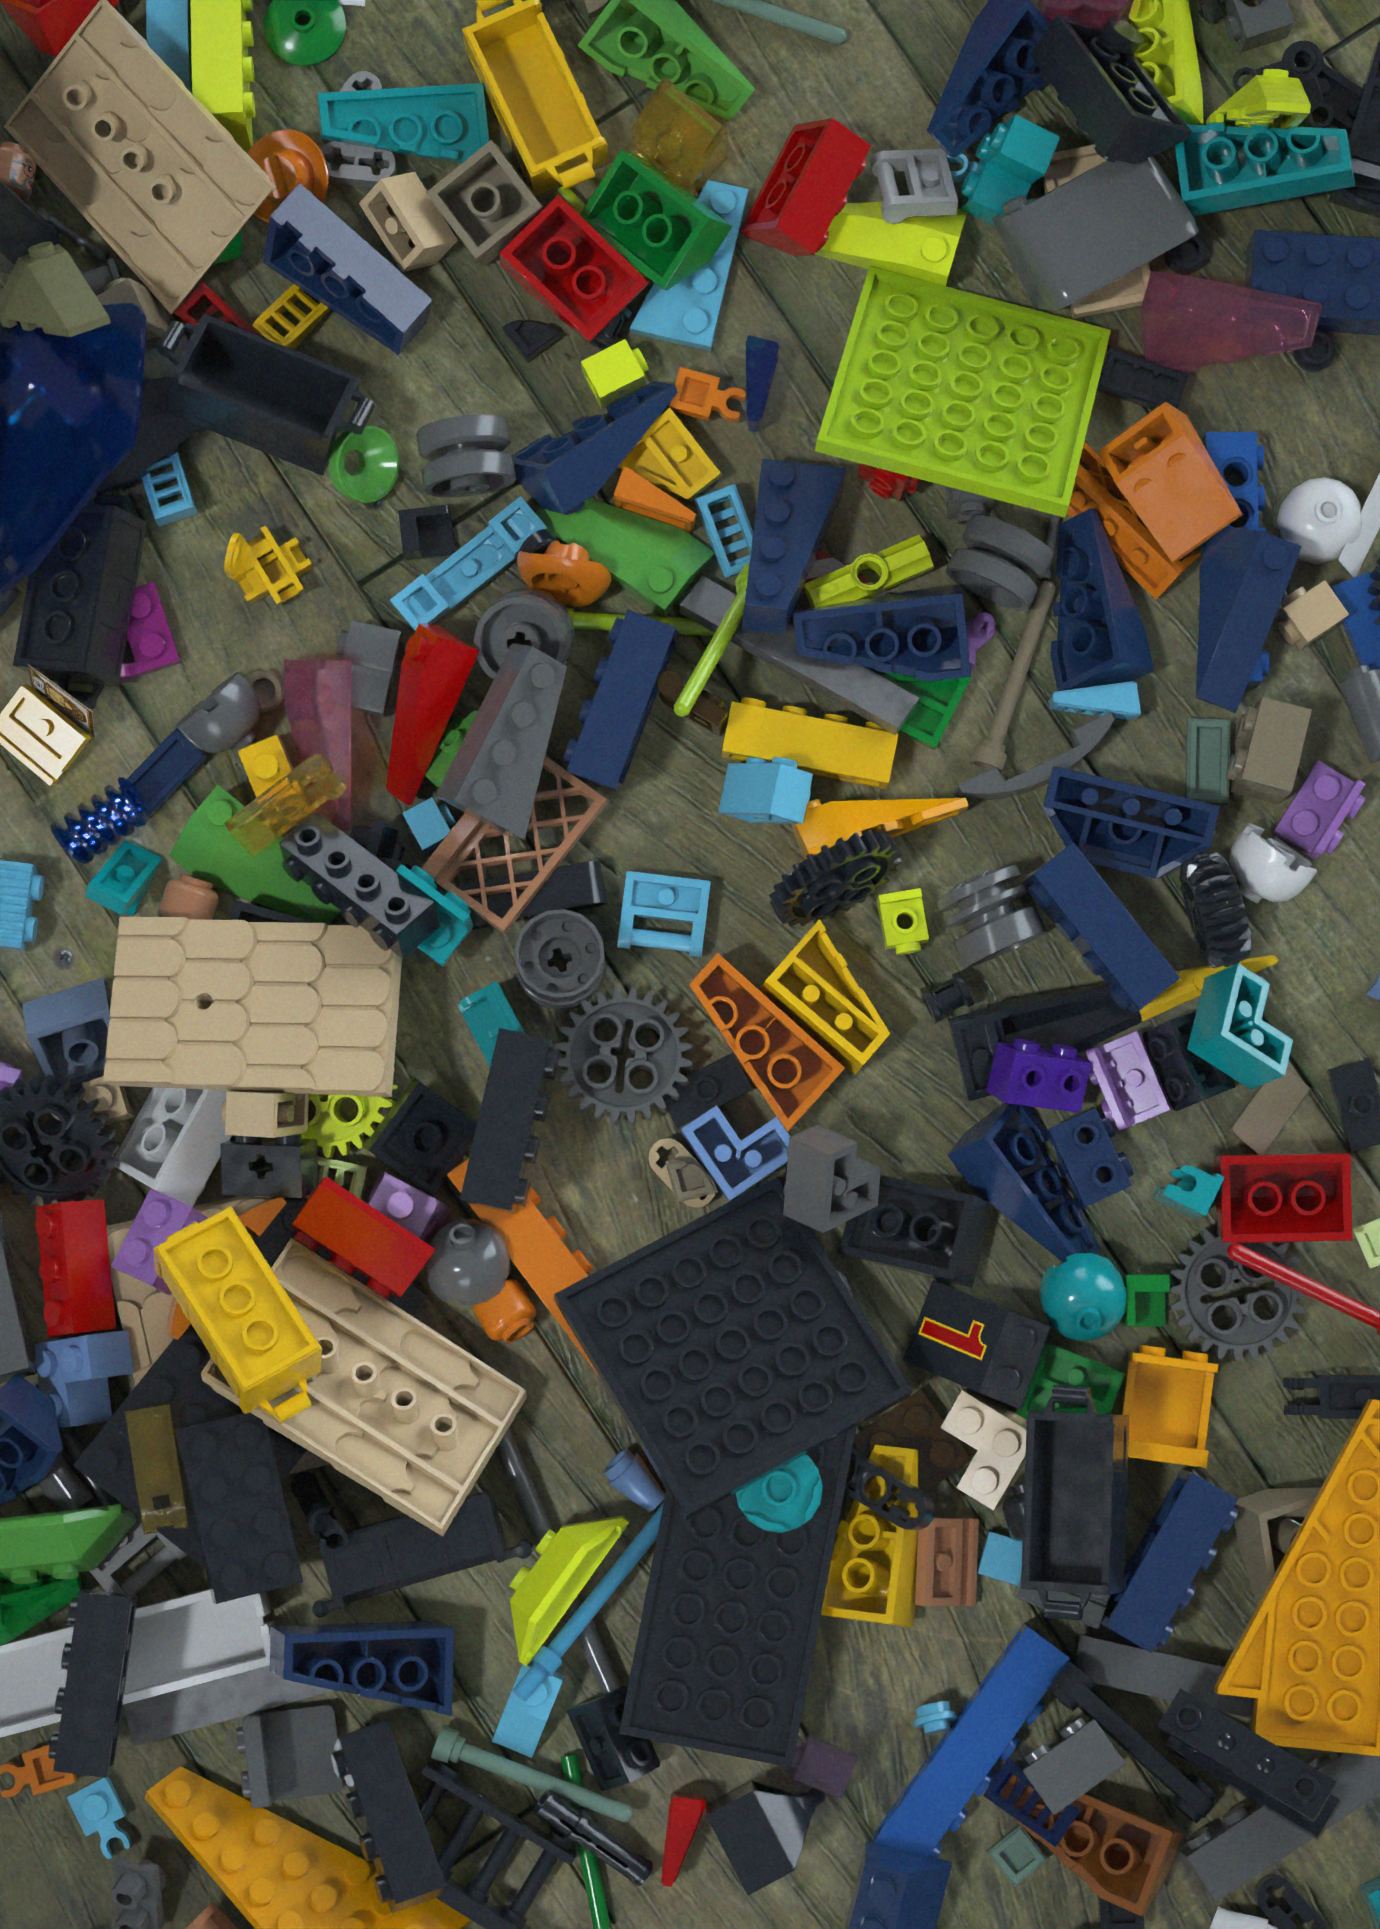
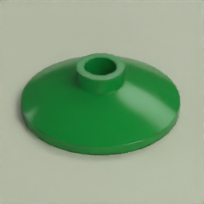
M273 0L264 17V34L269 47L281 60L295 66H315L329 60L340 49L346 35V18L337 0ZM302 15H307L311 18L309 24L305 26L298 25L296 20Z

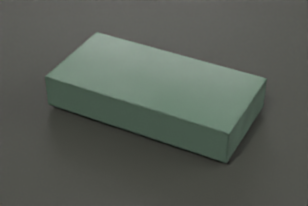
M1188 718L1186 720L1185 798L1213 805H1227L1229 803V779H1226V774L1230 761V720Z

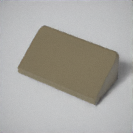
M1287 1068L1285 1076L1263 1084L1256 1089L1226 1132L1255 1154H1263L1311 1088Z

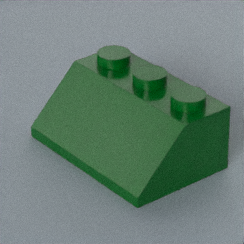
M622 149L580 213V216L623 258L664 290H669L709 263L733 227L648 160Z

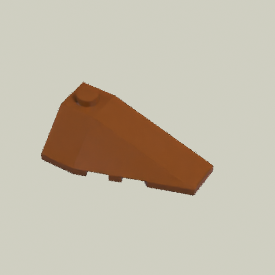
M1013 1763L998 1805L1035 1839L1040 1840L1069 1870H1073L1090 1886V1889L1101 1899L1137 1915L1144 1916L1170 1871L1183 1832L1087 1792L1059 1813L1053 1815L1023 1773L1022 1769L1025 1767Z

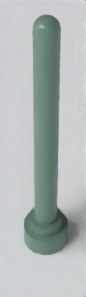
M709 0L837 45H841L847 40V33L842 28L761 0Z
M443 1725L431 1755L433 1760L447 1765L449 1761L457 1764L461 1760L543 1792L550 1789L561 1799L621 1822H627L633 1816V1810L627 1804L466 1743V1738L459 1736L460 1731Z

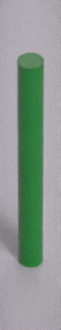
M573 1753L561 1756L565 1781L584 1788L578 1754ZM569 1802L570 1806L576 1810L584 1809L589 1813L587 1808ZM577 1843L593 1929H609L611 1925L598 1858Z

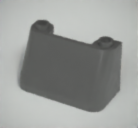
M1154 156L1135 165L1116 160V162L1105 160L1039 198L1026 200L1023 194L1010 199L1001 205L1004 212L992 218L1035 309L1056 310L1071 305L1187 241L1199 232L1193 215Z

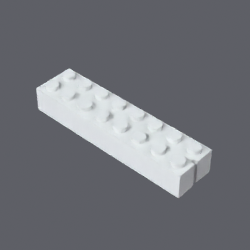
M210 1588L137 1607L123 1705L270 1665V1627H274V1622H264L263 1616L271 1612L266 1592L215 1604L212 1600ZM74 1625L14 1640L0 1646V1738L60 1722L61 1714H55V1702L59 1687L65 1688L67 1670L61 1669L62 1653L65 1643L72 1642Z

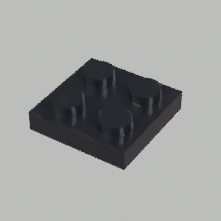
M414 1077L363 1147L433 1197L447 1178V1174L453 1170L473 1143L477 1123Z

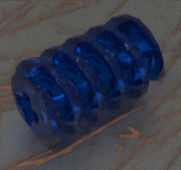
M124 777L118 778L121 788L120 792L112 785L108 784L105 786L104 791L108 799L106 801L100 795L93 794L91 796L93 810L85 803H80L77 807L80 819L71 812L65 813L66 828L58 821H54L50 825L57 842L76 861L83 864L90 863L94 859L95 854L105 853L108 845H117L121 840V836H130L133 834L135 827L139 828L147 824L148 812L146 805L136 787Z

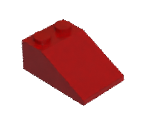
M559 194L499 253L501 267L529 295L589 343L648 285V281Z

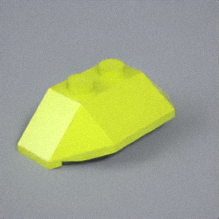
M622 1515L562 1525L557 1534L549 1529L535 1548V1551L541 1555L532 1569L523 1565L509 1585L515 1590L510 1598V1606L518 1657L521 1664L526 1667L625 1530L630 1522L629 1519Z

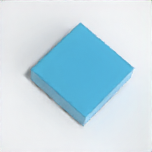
M988 1531L977 1574L1018 1586L1021 1578L1023 1541L1018 1542L1010 1537Z

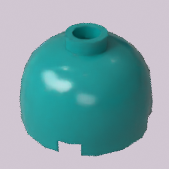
M1075 1253L1067 1256V1262L1058 1265L1056 1268L1054 1264L1050 1266L1040 1282V1302L1049 1324L1056 1331L1076 1341H1093L1106 1336L1116 1328L1126 1309V1286L1122 1274L1120 1275L1108 1258L1093 1253Z

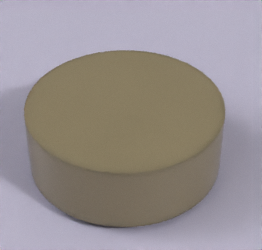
M261 670L247 677V681L258 695L261 705L260 714H271L283 705L286 690L283 682L276 674Z

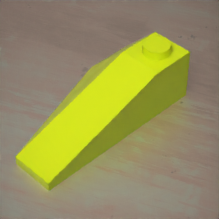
M1134 0L1129 18L1132 21L1131 25L1142 35L1144 40L1134 56L1184 122H1187L1188 125H1204L1203 90L1189 0Z
M1265 69L1263 70V75H1256L1215 110L1206 120V125L1208 123H1225V126L1228 127L1267 125L1268 128L1290 129V127H1297L1310 114L1311 104L1299 78L1288 77L1289 71Z
M882 202L846 203L843 210L837 216H834L827 230L829 236L825 245L815 253V255L869 269V266L946 286L967 212L957 208L956 215L906 217L899 223L891 224L883 219L881 212Z

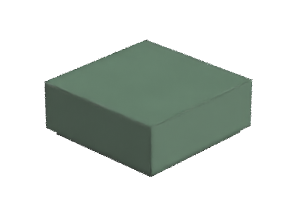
M1020 1824L1016 1825L986 1850L1013 1887L1017 1886L1048 1860Z

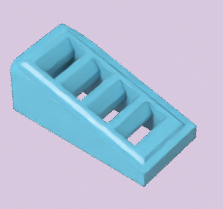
M179 452L170 458L167 456L161 458L147 469L148 474L142 478L154 519L159 527L199 514ZM173 464L174 470L154 477L151 476L150 471ZM177 478L178 485L156 491L155 485ZM182 493L183 499L161 506V499Z
M730 484L693 499L724 578L739 573L744 565L750 563L753 531L735 484ZM729 500L730 508L714 514L710 513L708 507ZM735 515L737 523L720 530L716 529L715 522ZM740 531L742 532L744 539L722 546L721 538ZM748 547L750 555L728 562L727 554Z
M1134 681L1057 691L1048 700L1049 709L1100 717L1111 712L1115 719L1130 721L1137 720L1141 715L1137 683H1134Z

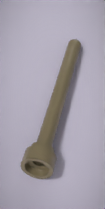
M1045 580L1039 585L987 739H982L981 744L976 745L970 763L979 769L988 771L997 766L1000 773L1003 771L1007 755L1004 753L1006 746L1003 745L1056 589L1055 584L1050 580Z

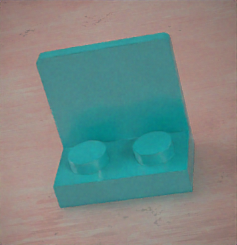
M400 864L396 873L435 903L440 927L417 948L443 967L474 927L470 917L471 911L468 909L469 905L451 891H448L443 896L435 890L437 888V885L434 883L435 880L418 866L414 865L409 870Z

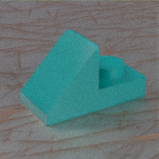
M125 839L90 881L85 897L121 915L126 913L133 916L151 885L163 858Z

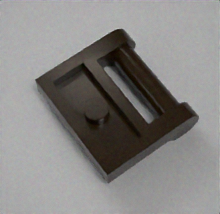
M666 670L658 676L657 688L662 703L674 710V704L685 686H683L682 678L676 671ZM706 690L701 691L690 713L684 716L719 737L728 723L727 711L723 707L724 702Z

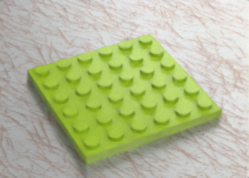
M869 266L814 451L1065 518L1071 500L1111 330Z

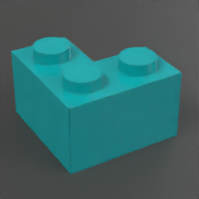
M1018 115L1013 116L1005 124L999 123L991 135L988 133L984 135L977 148L976 156L980 158L975 172L970 171L962 184L960 194L964 195V199L959 209L995 226L992 218L1004 212L1001 205L1019 195L1024 194L1026 198L1031 184L1045 175L1060 137Z
M1237 963L1204 979L1187 1049L1251 1090L1285 1076L1293 1039L1262 1020L1270 983Z

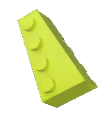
M191 0L192 94L234 137L233 140L247 153L253 146L252 118H255L254 94L250 92V82H254V64L252 56L248 57V47L254 46L252 22L247 21L246 12L253 11V0Z

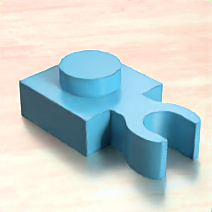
M109 1776L101 1778L66 1797L85 1836L98 1831L101 1837L100 1848L107 1859L114 1856L109 1846L111 1838L117 1837L121 1839L126 1850L132 1846L130 1835L124 1829H121L116 1821L127 1815V1812Z

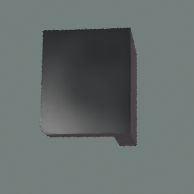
M449 505L398 510L402 550L406 560L450 556L455 553L452 516Z

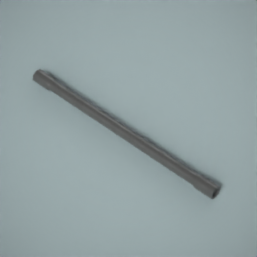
M509 1427L495 1449L538 1545L548 1530L554 1531ZM581 1591L566 1611L569 1619L585 1601ZM592 1619L577 1638L602 1696L622 1687Z

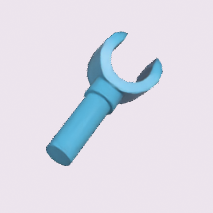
M963 153L958 154L955 158L947 155L949 164L961 163L964 165L960 171H950L953 182H963L970 171L975 172L979 163L977 161H968Z

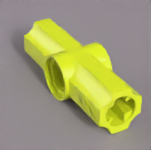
M918 534L875 554H863L856 558L852 564L805 583L803 587L811 608L873 598L887 589L933 570L934 565L925 542ZM864 569H872L878 573L880 580L873 585H866L860 582L857 575Z

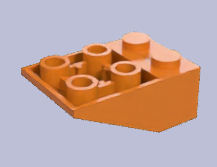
M1167 402L1161 404L1098 451L1117 487L1173 563L1179 561L1243 515L1188 416Z

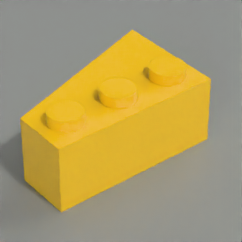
M819 919L765 980L760 991L820 1046L856 1075L887 1039L890 1032L863 988H859L847 968V962L842 954H839L826 934V928Z

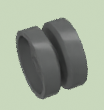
M476 414L445 418L419 428L416 433L419 455L429 461L421 470L424 491L428 495L454 498L486 494L512 485L516 480L514 460L510 454L502 452L511 443L509 424L504 417Z
M972 515L962 535V540L968 548L955 549L946 568V574L964 589L991 603L1011 610L1028 611L1038 590L1032 578H1043L1054 553L1038 538L1012 524L989 516Z
M536 588L514 589L499 597L478 621L474 635V647L479 651L476 658L483 671L493 680L512 644L533 646L563 664L570 655L575 638L573 621L564 604L549 592ZM519 633H525V640H531V642H523L520 639Z

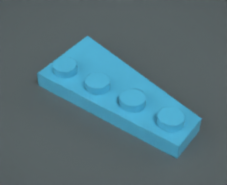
M711 180L707 181L698 200L733 227L709 263L669 290H664L655 282L653 283L630 327V333L711 351L748 197V189Z

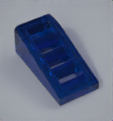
M750 335L747 336L746 341L748 431L757 433V430L759 431L777 366L779 345L778 342Z
M1008 1757L983 1792V1796L1056 1847L1079 1814L1080 1809L1071 1803L1063 1809L1064 1811L1051 1830H1048L1043 1825L1052 1812L1045 1805L1036 1820L1029 1815L1040 1799V1795L1023 1773L1022 1769L1024 1768ZM1013 1774L1019 1778V1781L1006 1798L1000 1792ZM1028 1784L1034 1791L1020 1809L1015 1805V1802Z

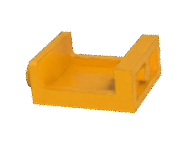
M1140 1345L1139 1353L1128 1352L1121 1415H1130L1128 1457L1207 1468L1209 1451L1205 1450L1214 1374L1218 1373L1219 1364L1208 1363L1209 1354L1183 1351L1182 1359L1165 1357L1166 1348Z

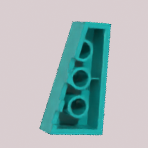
M1185 122L1193 133L1187 140L1175 145L1181 197L1193 216L1355 186L1351 150L1346 129L1311 127L1273 129L1268 128L1267 125L1228 127L1225 126V123L1188 125Z

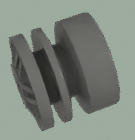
M1017 865L1004 869H991L977 874L957 884L947 895L936 901L935 904L939 913L957 907L960 910L959 913L945 920L946 928L967 925L969 932L961 936L954 943L965 969L1001 956L1047 932L1036 906L1016 910L1013 902L1027 893L1026 885L1006 890L1005 885L1016 880L1021 875Z
M560 909L545 911L535 916L520 931L514 951L517 979L525 994L539 1006L553 1010L574 1009L581 1005L583 1000L589 1001L599 989L605 971L603 940L595 925L579 913ZM561 955L563 961H570L566 965L567 971L559 973L557 967H550L554 964V957Z

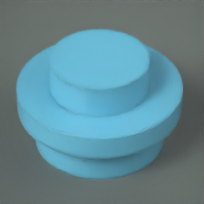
M949 1701L935 1702L916 1708L917 1719L913 1722L915 1728H924L925 1735L950 1730L949 1722L956 1720L957 1715L956 1711H951Z

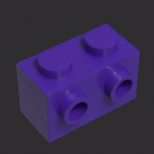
M1015 1038L1014 1044L997 1042L986 1091L1004 1103L1080 1113L1092 1063L1078 1056L1077 1048L1064 1044L1054 1043L1052 1049L1040 1048V1044L1021 1038Z

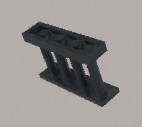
M1181 1688L1158 1724L1159 1729L1170 1735L1165 1744L1167 1750L1318 1841L1341 1803L1340 1799L1331 1794L1337 1781Z
M428 1761L421 1774L431 1779L432 1782L418 1803L425 1826L447 1790L469 1803L437 1857L446 1884L442 1896L437 1897V1899L485 1929H531V1927L525 1924L528 1919L525 1914L557 1860L561 1859L570 1866L572 1865L577 1853L570 1848L573 1843L564 1840L562 1834L554 1829H550L548 1834L462 1782L459 1780L461 1772L453 1766L440 1761L435 1765ZM486 1813L504 1824L506 1828L474 1882H468L465 1887L451 1878L453 1872L450 1869L482 1815ZM522 1835L544 1850L510 1906L505 1905L502 1910L488 1901L490 1894L487 1892Z

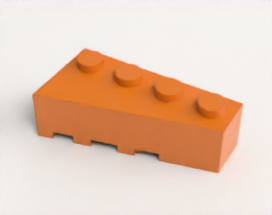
M719 953L711 959L689 984L691 991L788 1133L843 1073L845 1067Z

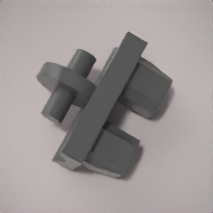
M118 1856L113 1863L115 1885L111 1890L112 1902L117 1905L118 1912L115 1929H161L164 1924L161 1891L166 1885L165 1871L159 1865L151 1863L150 1860H142L139 1864H134L126 1857Z

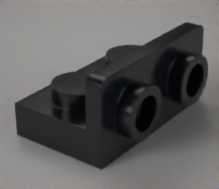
M1196 1011L1166 1022L1142 1034L1174 1111H1179L1236 1087L1232 1077L1187 1049Z
M626 1686L567 1710V1714L601 1791L631 1783L660 1766V1760L651 1740L619 1734L627 1693Z

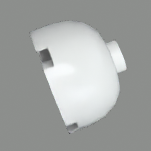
M1326 477L1310 479L1292 489L1283 501L1278 513L1277 527L1278 530L1280 529L1281 537L1284 540L1302 546L1298 559L1314 564L1327 563V561L1339 558L1346 542L1352 544L1360 535L1362 528V516L1360 515L1362 506L1354 491L1341 481Z
M1246 823L1231 848L1229 859L1233 875L1241 882L1238 887L1241 894L1255 903H1259L1261 898L1272 902L1288 901L1299 895L1317 873L1316 869L1310 868L1312 863L1280 838L1275 836L1274 839L1267 838L1266 840L1260 837L1265 829L1251 823Z

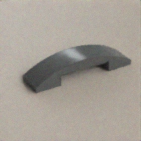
M1110 712L1074 729L1069 735V739L1074 747L1073 749L1011 779L1004 781L996 766L959 784L955 792L958 798H966L967 800H994L1017 796L1045 786L1049 783L1053 766L1072 770L1094 750L1115 719Z

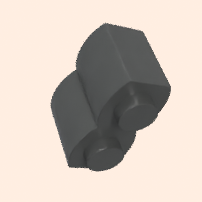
M351 621L349 631L341 630L337 654L343 655L340 672L332 671L328 688V695L334 696L333 703L335 707L381 717L386 716L403 635L401 631Z

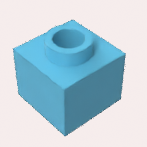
M433 797L402 813L425 856L434 852L451 831L450 829L456 825L446 804L437 807Z

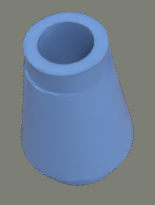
M627 1448L618 1453L603 1470V1474L608 1478L607 1484L640 1507H643L647 1512L654 1510L665 1498V1492L661 1489V1486L638 1453L632 1454Z

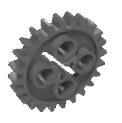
M614 987L613 999L607 1001L605 996L599 991L597 992L598 1005L593 1007L589 1002L583 1000L582 1005L586 1013L580 1016L570 1012L569 1016L575 1024L574 1028L561 1027L560 1029L561 1033L569 1040L565 1043H558L555 1046L558 1052L566 1055L565 1058L559 1059L558 1069L568 1070L569 1072L560 1077L559 1081L562 1086L574 1084L567 1094L569 1099L572 1101L583 1096L579 1107L580 1110L585 1113L595 1106V1119L599 1122L607 1112L611 1113V1121L614 1126L618 1125L621 1115H627L631 1126H635L637 1113L641 1112L650 1122L652 1121L651 1108L656 1106L660 1111L666 1113L668 1110L664 1099L666 1097L676 1101L680 1099L678 1092L674 1088L675 1085L688 1086L689 1084L688 1079L681 1074V1070H691L694 1065L692 1061L683 1058V1055L693 1052L694 1049L692 1044L680 1042L690 1034L687 1027L675 1029V1026L681 1020L679 1012L666 1016L669 1008L668 1001L664 1000L656 1007L653 1006V992L649 991L643 1000H638L637 990L635 987H632L628 998H622L618 987ZM628 1020H632L633 1028L628 1046L634 1058H627L624 1089L622 1093H617L616 1085L619 1080L621 1066L615 1055L623 1053L625 1024ZM604 1024H612L618 1028L616 1037L609 1042H601L596 1039L598 1028ZM647 1029H653L660 1033L658 1043L650 1048L642 1047L637 1043L639 1035ZM598 1065L608 1066L612 1071L610 1078L602 1084H596L589 1080L590 1072ZM639 1071H648L654 1075L653 1083L646 1089L639 1090L631 1085L633 1076Z
M1219 1224L1216 1227L1217 1237L1215 1238L1206 1229L1200 1231L1203 1244L1200 1245L1193 1240H1188L1186 1244L1192 1254L1190 1256L1185 1254H1177L1175 1256L1183 1265L1182 1270H1169V1274L1178 1279L1179 1282L1178 1286H1171L1168 1293L1178 1295L1179 1301L1172 1303L1168 1308L1169 1310H1181L1183 1314L1174 1324L1176 1327L1185 1325L1191 1327L1185 1337L1187 1341L1194 1340L1197 1337L1202 1338L1199 1351L1206 1352L1212 1345H1215V1358L1222 1359L1228 1349H1230L1232 1359L1235 1362H1240L1243 1350H1246L1251 1360H1257L1259 1346L1268 1354L1274 1353L1272 1343L1274 1338L1281 1343L1289 1341L1283 1331L1285 1327L1294 1330L1299 1329L1300 1326L1291 1317L1293 1313H1306L1304 1307L1296 1304V1299L1307 1295L1261 1273L1258 1277H1249L1244 1272L1242 1264L1228 1257L1227 1248L1232 1243L1221 1242ZM1273 1242L1239 1243L1291 1269L1300 1261L1299 1257L1285 1258L1284 1254L1290 1245L1288 1242L1276 1247L1272 1245ZM1209 1263L1216 1265L1221 1272V1281L1214 1288L1207 1287L1201 1280V1271ZM1269 1279L1274 1282L1272 1288L1241 1295V1303H1239L1237 1298H1225L1206 1304L1200 1301L1203 1295L1234 1288L1233 1280H1236L1238 1286L1250 1285ZM1261 1295L1267 1296L1273 1303L1272 1315L1265 1320L1258 1318L1253 1310L1255 1300ZM1220 1305L1227 1307L1232 1314L1231 1324L1224 1330L1216 1328L1211 1317L1213 1310Z

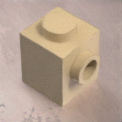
M1324 580L1308 592L1302 586L1282 600L1286 607L1277 615L1280 621L1278 628L1289 644L1296 643L1299 649L1302 650L1341 624L1349 613Z

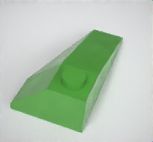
M611 0L577 45L609 72L621 77L627 74L647 83L646 87L658 92L660 89H664L681 96L685 103L728 121L734 117L755 90L675 0Z

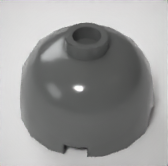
M236 672L212 690L213 693L203 702L201 700L176 725L186 740L200 750L208 753H221L233 746L238 751L247 746L256 737L252 728L260 718L261 705L259 698L247 679L243 678L239 672Z
M463 1218L451 1221L439 1228L428 1243L435 1248V1251L424 1265L429 1287L439 1299L446 1302L447 1297L460 1300L461 1305L468 1306L487 1302L501 1292L505 1287V1279L509 1274L511 1275V1259L504 1238L490 1224L481 1220Z

